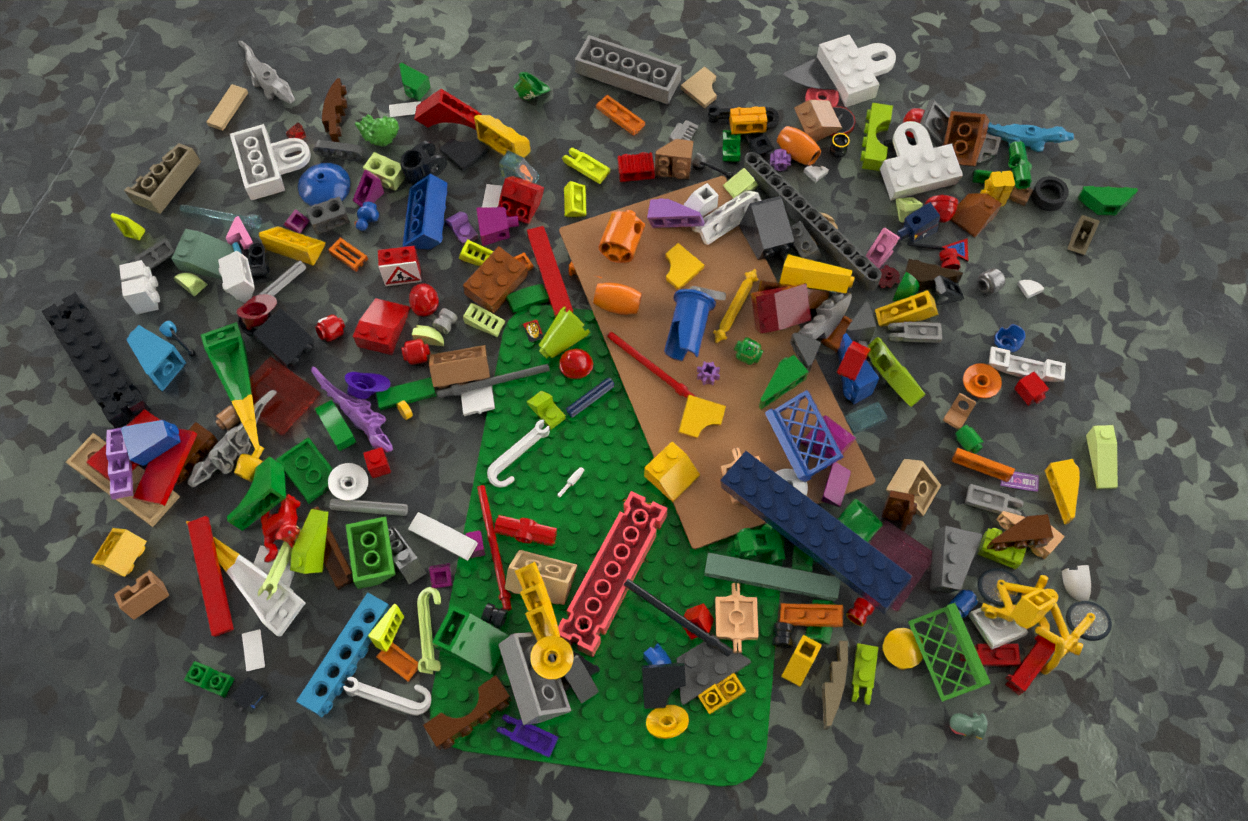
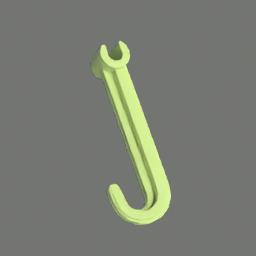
M283 542L264 583L258 590V596L264 590L268 592L266 600H269L277 591V584L291 557L293 548L287 542Z
M432 587L422 590L417 600L422 659L418 663V670L428 674H433V670L440 671L441 667L440 662L434 658L429 608L431 594L433 595L434 603L437 605L441 604V597L439 591Z

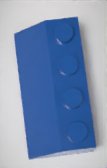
M429 174L409 188L402 247L415 246V249H432L442 242L447 182Z

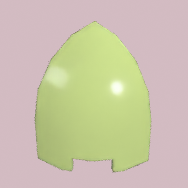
M181 273L174 277V280L194 297L208 285L192 273Z
M416 325V328L413 329L412 336L414 340L422 339L424 344L444 346V339L435 328Z

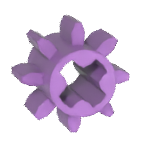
M777 149L774 151V154H770V166H774L775 170L783 171L787 169V166H790L791 154H787L786 150Z
M704 361L702 367H697V372L699 373L697 380L701 379L703 385H713L714 380H719L720 378L718 374L720 367H715L714 362L706 363Z

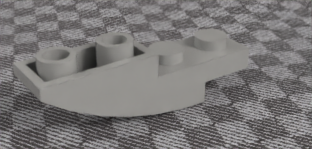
M833 293L828 300L824 301L816 309L817 316L810 323L804 325L798 334L814 340L817 338L826 339L837 328L844 317L852 294Z

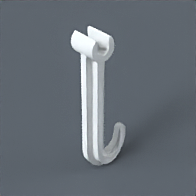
M544 420L538 421L534 429L490 465L487 475L492 485L502 488L514 482L513 476L504 481H498L497 476L538 440L549 435V426L541 430L544 427Z
M354 677L347 678L349 684L354 685L352 688L343 686L346 694L349 696H359L415 716L427 712L432 701L430 692L420 685H415L414 689L425 696V700L422 703H417L360 683Z

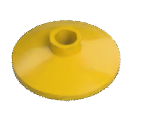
M546 636L534 645L530 659L534 671L539 676L552 680L561 678L569 672L573 664L574 655L570 644L565 639L559 636ZM551 654L556 656L555 662L548 660Z
M676 705L656 708L646 719L649 733L664 739L680 735L689 724L687 712Z

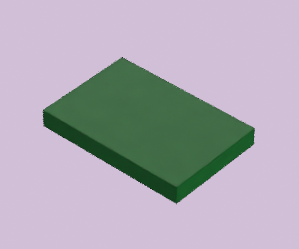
M309 437L276 459L278 463L284 466L285 473L308 504L330 490L328 478L333 468Z

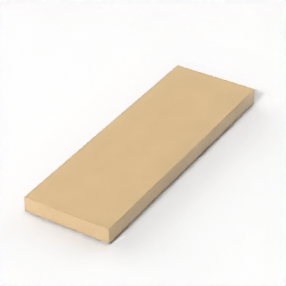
M93 433L66 463L110 495V481L86 463L106 444L104 440ZM137 466L132 471L133 496L145 472L140 466ZM172 490L165 506L137 501L133 499V496L115 500L154 527L180 496Z

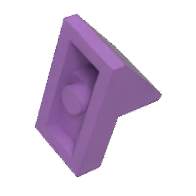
M458 212L445 219V222L463 247L467 239L472 242L478 239V234L469 223L466 213Z

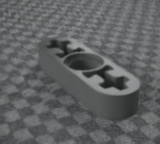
M317 140L313 148L314 153L322 157L353 161L362 160L364 149L359 145Z

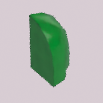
M908 272L903 276L893 301L897 302L918 293L919 283Z

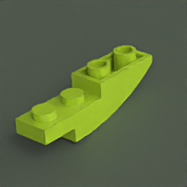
M876 337L867 345L871 349L868 356L872 364L910 407L926 395L906 368L898 362L881 338Z

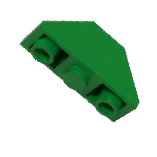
M1083 186L1078 195V200L1097 215L1116 216L1132 201L1138 189L1129 187Z

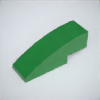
M332 399L315 408L339 452L356 443L353 434Z

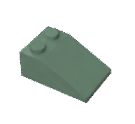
M185 229L171 259L178 270L222 280V276L219 273L220 266L218 260L233 253L234 249L232 245L203 232Z

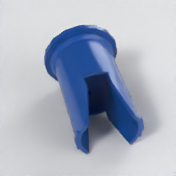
M681 289L676 291L673 296L676 307L664 350L668 357L679 361L683 360L688 351L698 357L709 311L713 310L716 305L715 300L704 292L693 289Z

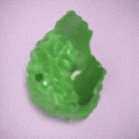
M368 114L362 118L360 123L355 122V126L365 141L380 147L392 143V139L398 134V122L392 117L383 116V118L375 120Z

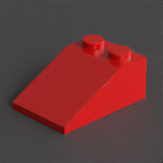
M375 298L359 320L353 334L357 347L392 355L411 309L410 306Z

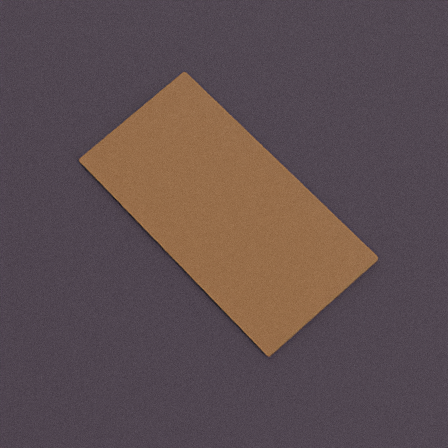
M724 176L582 220L559 229L561 238L575 267L577 276L653 457L655 458L665 447L674 442L688 455L700 473V476L673 502L692 549L695 550L737 535V532L743 528L753 529L766 524L765 521L743 504L737 503L733 505L730 495L721 488L720 483L723 477L720 468L735 460L731 451L734 448L735 450L739 448L741 455L747 451L754 457L759 456L760 461L774 472L781 469H793L765 414L766 411L769 409L774 410L805 390H808L822 417L824 415L828 416L853 435L816 359L805 381L760 410V399L773 377L779 362L785 357L796 356L790 341L792 334L798 333L801 329L799 325H794L782 330L762 334L755 329L751 293L758 292L760 280L778 282L766 258L757 259L739 225L709 245H706L700 233L692 231L691 226L652 228L647 218L650 200L663 198L684 205L691 194L706 183L719 195L716 208L718 209L733 199L723 187L727 182ZM632 210L645 223L634 258L631 262L627 263L612 262L601 254L599 243L611 213ZM677 243L704 264V269L681 289H690V286H698L726 293L725 301L714 299L716 305L713 310L709 311L698 357L688 351L682 361L672 359L664 352L676 307L673 296L678 291L666 280V275L670 271V263L665 258V254ZM756 269L759 280L752 282V289L730 330L726 332L727 339L715 343L713 331L719 330V324L742 282L746 280L745 272L748 273ZM607 282L619 283L632 287L642 293L638 313L630 315L616 314L603 310L593 304L597 284ZM611 331L678 383H683L687 386L688 390L698 398L726 406L721 425L705 427L697 438L678 433L687 398L679 396L674 388L607 338L608 334ZM745 337H748L761 344L763 354L757 364L747 365L736 359L734 347L738 340L742 341ZM704 361L706 363L714 362L715 367H720L718 373L720 378L719 380H714L713 385H703L701 379L697 380V375L699 374L697 367H702ZM806 397L800 401L798 408L807 409L809 401ZM787 408L782 411L783 418L790 420L793 410ZM797 411L794 421L802 423L805 412ZM809 414L807 424L815 426L817 417L816 415ZM793 424L791 434L798 436L801 426ZM805 427L802 438H805L812 428ZM855 440L844 452L843 458L836 462L851 471L844 495L875 483V478ZM800 443V451L807 453L808 448ZM809 458L808 467L810 470L817 466L819 459ZM832 466L819 471L811 476L812 479L807 481L808 492L806 496L818 505L824 503L821 500Z

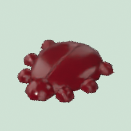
M885 265L882 270L879 269L882 274L879 282L881 288H885V286L892 288L893 284L900 283V274L895 268Z

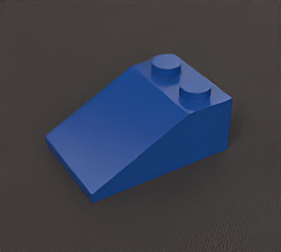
M847 333L843 335L838 349L839 366L848 347L853 342ZM865 360L855 381L841 375L844 396L853 405L872 395L879 379L867 360Z

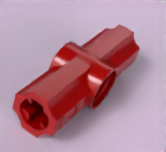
M499 515L496 519L494 532L514 537L522 543L536 542L553 546L556 540L557 528L537 524V522L528 518H520L518 520Z

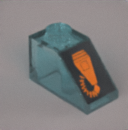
M509 150L499 162L501 176L505 178L515 176L535 184L540 177L523 157Z

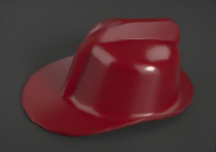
M268 294L256 295L239 307L236 313L242 318L247 329L251 330L262 326L268 320V314L277 305V300L274 296Z

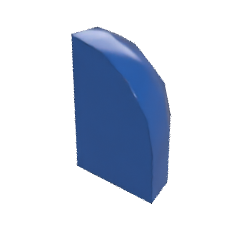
M656 644L654 648L650 647L643 653V658L649 665L672 664L668 654L659 644Z

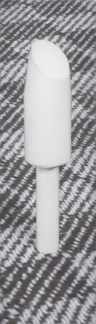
M583 468L577 469L567 480L568 483L557 495L559 498L570 486H573L584 472Z

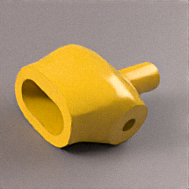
M259 446L260 452L258 453L254 450L252 455L241 454L238 458L234 474L253 482L255 467L263 462L259 457L264 448Z

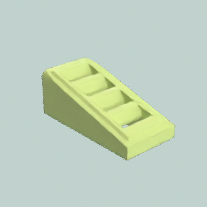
M473 303L470 304L463 316L465 324L495 337H498L506 323L505 320ZM494 322H496L497 324L495 328L492 329V325L494 324Z

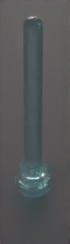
M184 204L180 205V210L183 212L234 221L235 217L239 216L242 223H246L247 226L253 229H259L262 223L261 216L256 214L242 216Z

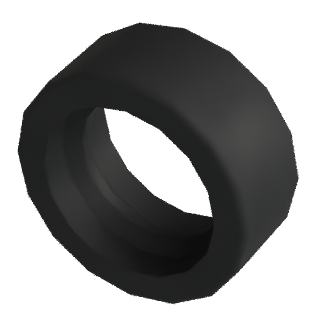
M1046 176L1037 181L1031 198L1038 208L1044 211H1055L1063 206L1069 195V189L1063 180L1053 176ZM1045 187L1054 189L1060 198L1057 200L1048 199L1041 194L1040 189Z

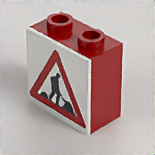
M415 246L378 250V265L385 286L422 282L420 263Z

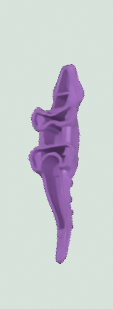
M312 367L311 371L317 382L321 385V388L327 392V396L332 397L333 401L340 405V409L343 410L344 415H347L353 425L364 431L368 436L371 446L374 449L382 447L385 452H391L393 447L388 437L383 434L380 428L381 424L385 423L386 418L380 413L373 412L370 409V402L365 399H355L340 391L315 367Z

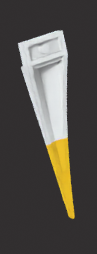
M213 537L219 564L239 588L262 623L276 636H282L305 605V602L291 588L280 581L277 584V591L269 600H266L268 596L266 590L258 596V590L264 583L268 573Z

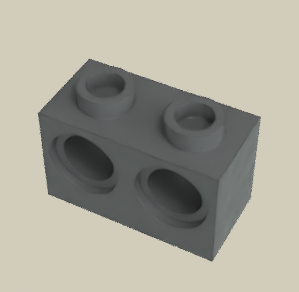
M340 196L306 208L316 235L350 223Z
M801 221L791 227L795 241L793 246L800 257L813 261L821 258L822 255L819 248Z

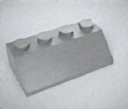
M534 632L515 633L499 643L523 725L541 723L571 711L561 678L545 679L539 676L532 667L531 651L537 643ZM553 654L548 657L550 662H555Z

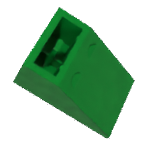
M451 605L432 644L435 649L492 674L501 656L499 643L508 638L509 635L471 613Z

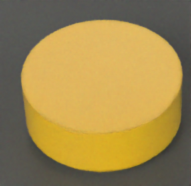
M402 400L396 404L405 420L413 416L409 405Z

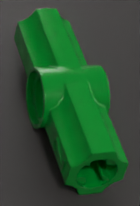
M1014 141L1009 144L1010 159L1008 166L1013 171L1015 187L1027 189L1031 186L1032 182L1030 174L1032 165L1027 159L1025 144L1022 141Z

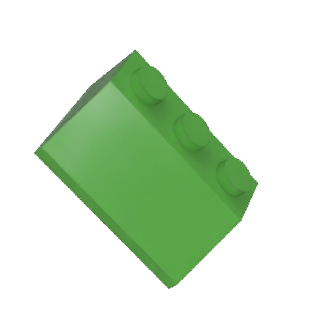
M381 517L346 524L353 581L356 587L361 589L379 585L394 576L395 569L387 518Z

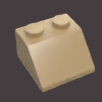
M904 459L886 491L888 493L890 490L914 494V503H917L916 514L924 516L941 484L923 461Z

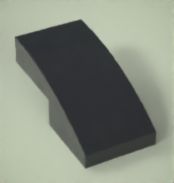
M742 134L753 152L762 155L774 150L766 134Z

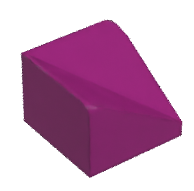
M481 531L466 533L465 536L478 543L470 557L485 556Z

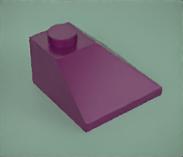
M824 415L823 419L843 455L856 440V437ZM814 429L805 437L806 439L811 440ZM818 430L815 441L824 443L825 432ZM802 440L801 444L808 448L810 442ZM814 444L812 452L820 456L823 446ZM827 447L824 458L830 459L837 455L833 448Z

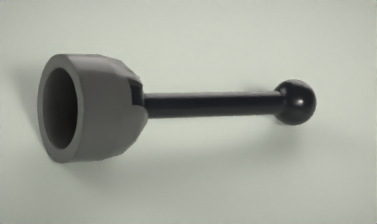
M697 153L693 166L697 168L707 166L726 175L728 179L733 177L732 172H726L707 163V159L703 154Z

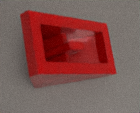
M853 341L848 347L837 373L855 381L871 349Z

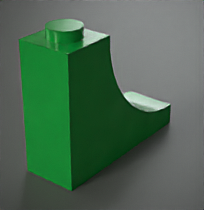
M268 457L255 467V475L249 491L241 503L227 516V522L243 531L286 498L284 466L273 458Z

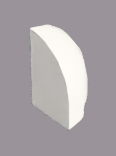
M1089 565L1077 566L1078 570L1064 569L1062 571V578L1068 594L1077 601H1088L1091 593Z

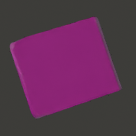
M295 209L283 225L294 232L301 233L310 220Z
M450 563L430 566L429 573L432 588L452 586Z

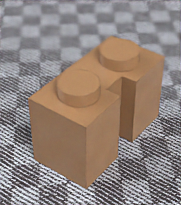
M150 570L136 579L137 584L132 587L127 585L114 594L119 608L133 620L169 596L164 583Z

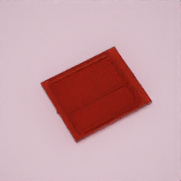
M271 356L250 377L253 406L269 391H277L264 406L258 419L282 436L321 395L318 390Z

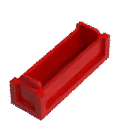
M1040 635L1034 638L1037 641L1013 675L1008 674L1005 677L1008 680L1005 685L1017 695H1021L1026 691L1055 651L1056 644Z

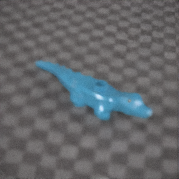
M989 122L987 130L988 134L1001 137V140L1007 141L1009 147V144L1014 141H1022L1025 146L1031 147V150L1035 152L1043 151L1044 145L1047 142L1061 143L1074 139L1073 133L1067 132L1063 127L1059 126L1046 129L1034 125L1012 124L1001 126L1000 124L993 125Z

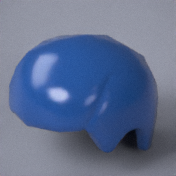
M1011 324L1006 329L1001 327L994 337L995 345L998 348L1016 352L1024 344L1026 338L1025 331L1022 327Z

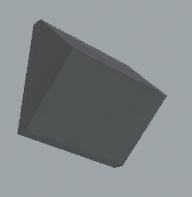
M868 302L864 303L846 330L850 339L857 343L860 340L870 344L876 328Z

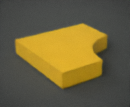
M679 243L665 254V258L670 263V271L666 275V280L677 290L683 288L704 269V264Z
M688 395L678 433L697 438L705 427L710 425L720 426L726 406Z

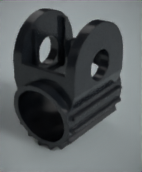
M421 142L401 156L400 166L408 184L413 186L429 174L437 177L446 168L447 160L442 155L434 156L436 147L433 142Z

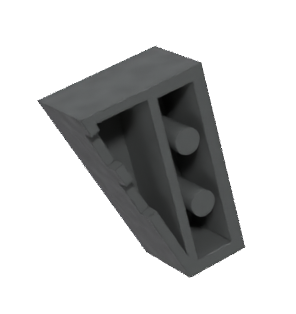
M948 526L934 530L930 590L948 594L961 590L982 534Z

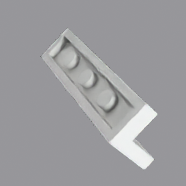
M749 190L742 192L703 218L704 226H691L692 231L700 233L704 244L709 245L740 224L749 204L761 201L758 192Z

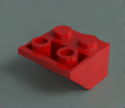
M515 176L507 177L504 180L498 207H504L507 216H518L519 221L529 224L541 203L545 187Z

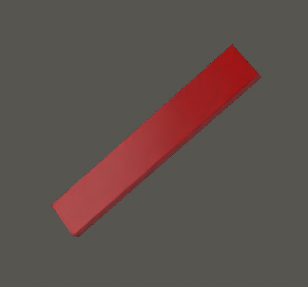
M544 226L526 230L555 318L563 307H566V313L569 310L573 313V308Z
M203 516L188 522L187 525L211 635L216 637L232 631L234 628L209 517Z

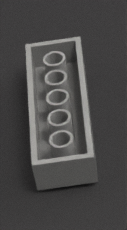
M588 35L575 58L577 74L665 104H669L681 81L682 66Z

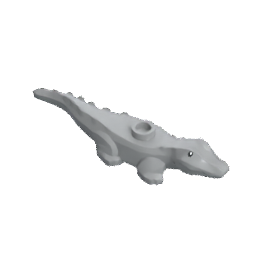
M238 41V44L245 50L246 63L249 67L254 87H262L268 100H273L276 95L280 100L291 104L294 102L295 98L289 84L279 78L275 69H272L265 63H261L246 43Z
M269 391L254 405L256 424L262 409L277 391ZM242 423L225 434L209 452L205 461L195 464L187 482L190 487H196L209 479L217 469L221 470L223 474L230 473L234 467L233 461L241 454H248L251 447L249 443L250 438Z

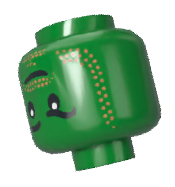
M745 337L742 341L738 340L734 347L736 359L747 365L757 364L763 354L761 344L748 337Z

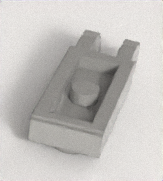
M904 322L890 323L888 325L889 331L899 332L903 330V333L889 334V340L893 342H942L941 323Z
M973 484L968 486L965 504L997 514L1005 511L1020 516L1021 512L1007 506L1020 508L1023 507L1024 503L1022 500L1010 497L1008 494Z

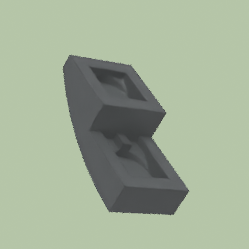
M576 655L571 669L564 677L582 704L599 691L582 661Z

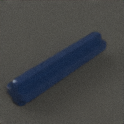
M606 378L566 408L567 414L571 418L576 416L615 386L613 380Z

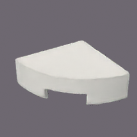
M811 165L804 168V173L815 183L828 174L829 171L824 166L812 167Z
M1021 280L1017 284L1027 299L1044 290L1042 285L1032 280Z

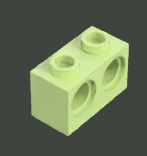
M375 152L363 166L364 170H368L380 178L382 186L387 189L390 188L396 191L405 179L400 163Z

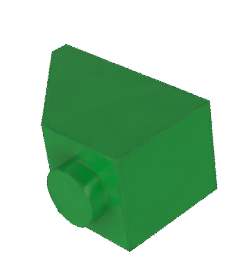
M401 62L399 66L405 94L409 98L420 101L431 88L429 77Z

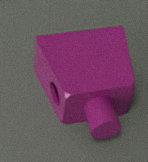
M504 207L476 208L482 246L508 239L510 237L509 228L519 226L518 216L507 217Z

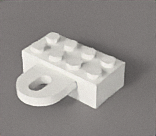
M846 35L819 44L817 58L838 89L839 97L844 106L849 107L876 97L879 82L875 76L889 72L895 64L896 55L891 47L882 43H874L857 48L851 36ZM881 55L886 57V59L880 61L872 60V58Z
M912 121L898 126L893 135V145L898 157L884 160L880 168L890 200L955 185L963 176L952 144L933 148L926 128ZM906 131L913 133L916 141L915 146L908 143L905 135Z
M264 124L230 134L243 183L251 201L285 191L281 175L303 168L311 157L306 142L298 138H289L271 144ZM302 151L299 155L285 157L289 153Z

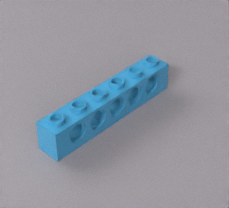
M370 593L366 594L296 702L321 718L324 714L329 713L333 706V700L344 690L343 686H345L344 683L347 678L355 673L358 661L366 656L369 649L368 646L371 643L368 635L391 608L388 603ZM369 616H375L373 622L366 623V619ZM357 634H363V638L360 641H354ZM351 651V656L348 659H342L345 652ZM339 669V675L331 678L332 671ZM326 687L328 689L327 693L319 697V691Z

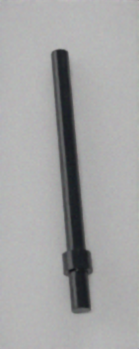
M630 579L626 580L624 586L705 641L706 645L711 649L715 648L726 657L730 656L733 650L721 643L718 637L708 634Z

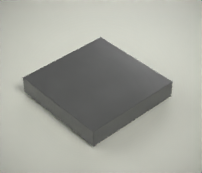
M933 99L928 102L920 124L928 131L931 141L937 147L944 145L950 116Z

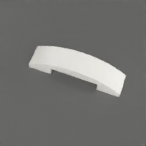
M996 347L990 348L989 365L1001 372L1024 378L1035 371L1042 381L1063 382L1065 380L1066 363L1049 359L1045 362L1010 355V350Z

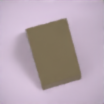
M1081 215L1073 229L1067 249L1085 255L1100 220Z

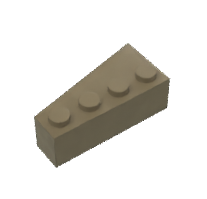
M180 143L162 157V162L151 166L148 174L137 178L135 185L124 189V192L134 204L161 214L198 167L201 160L192 148Z

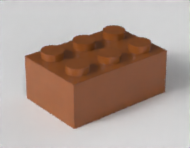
M498 246L463 284L464 294L482 308L494 314L507 300L506 296L513 293L527 278V267Z

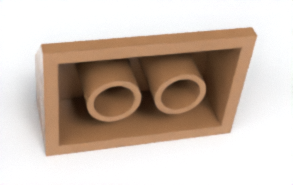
M485 345L430 354L429 368L433 387L446 388L450 384L464 385L468 381H480L490 378Z

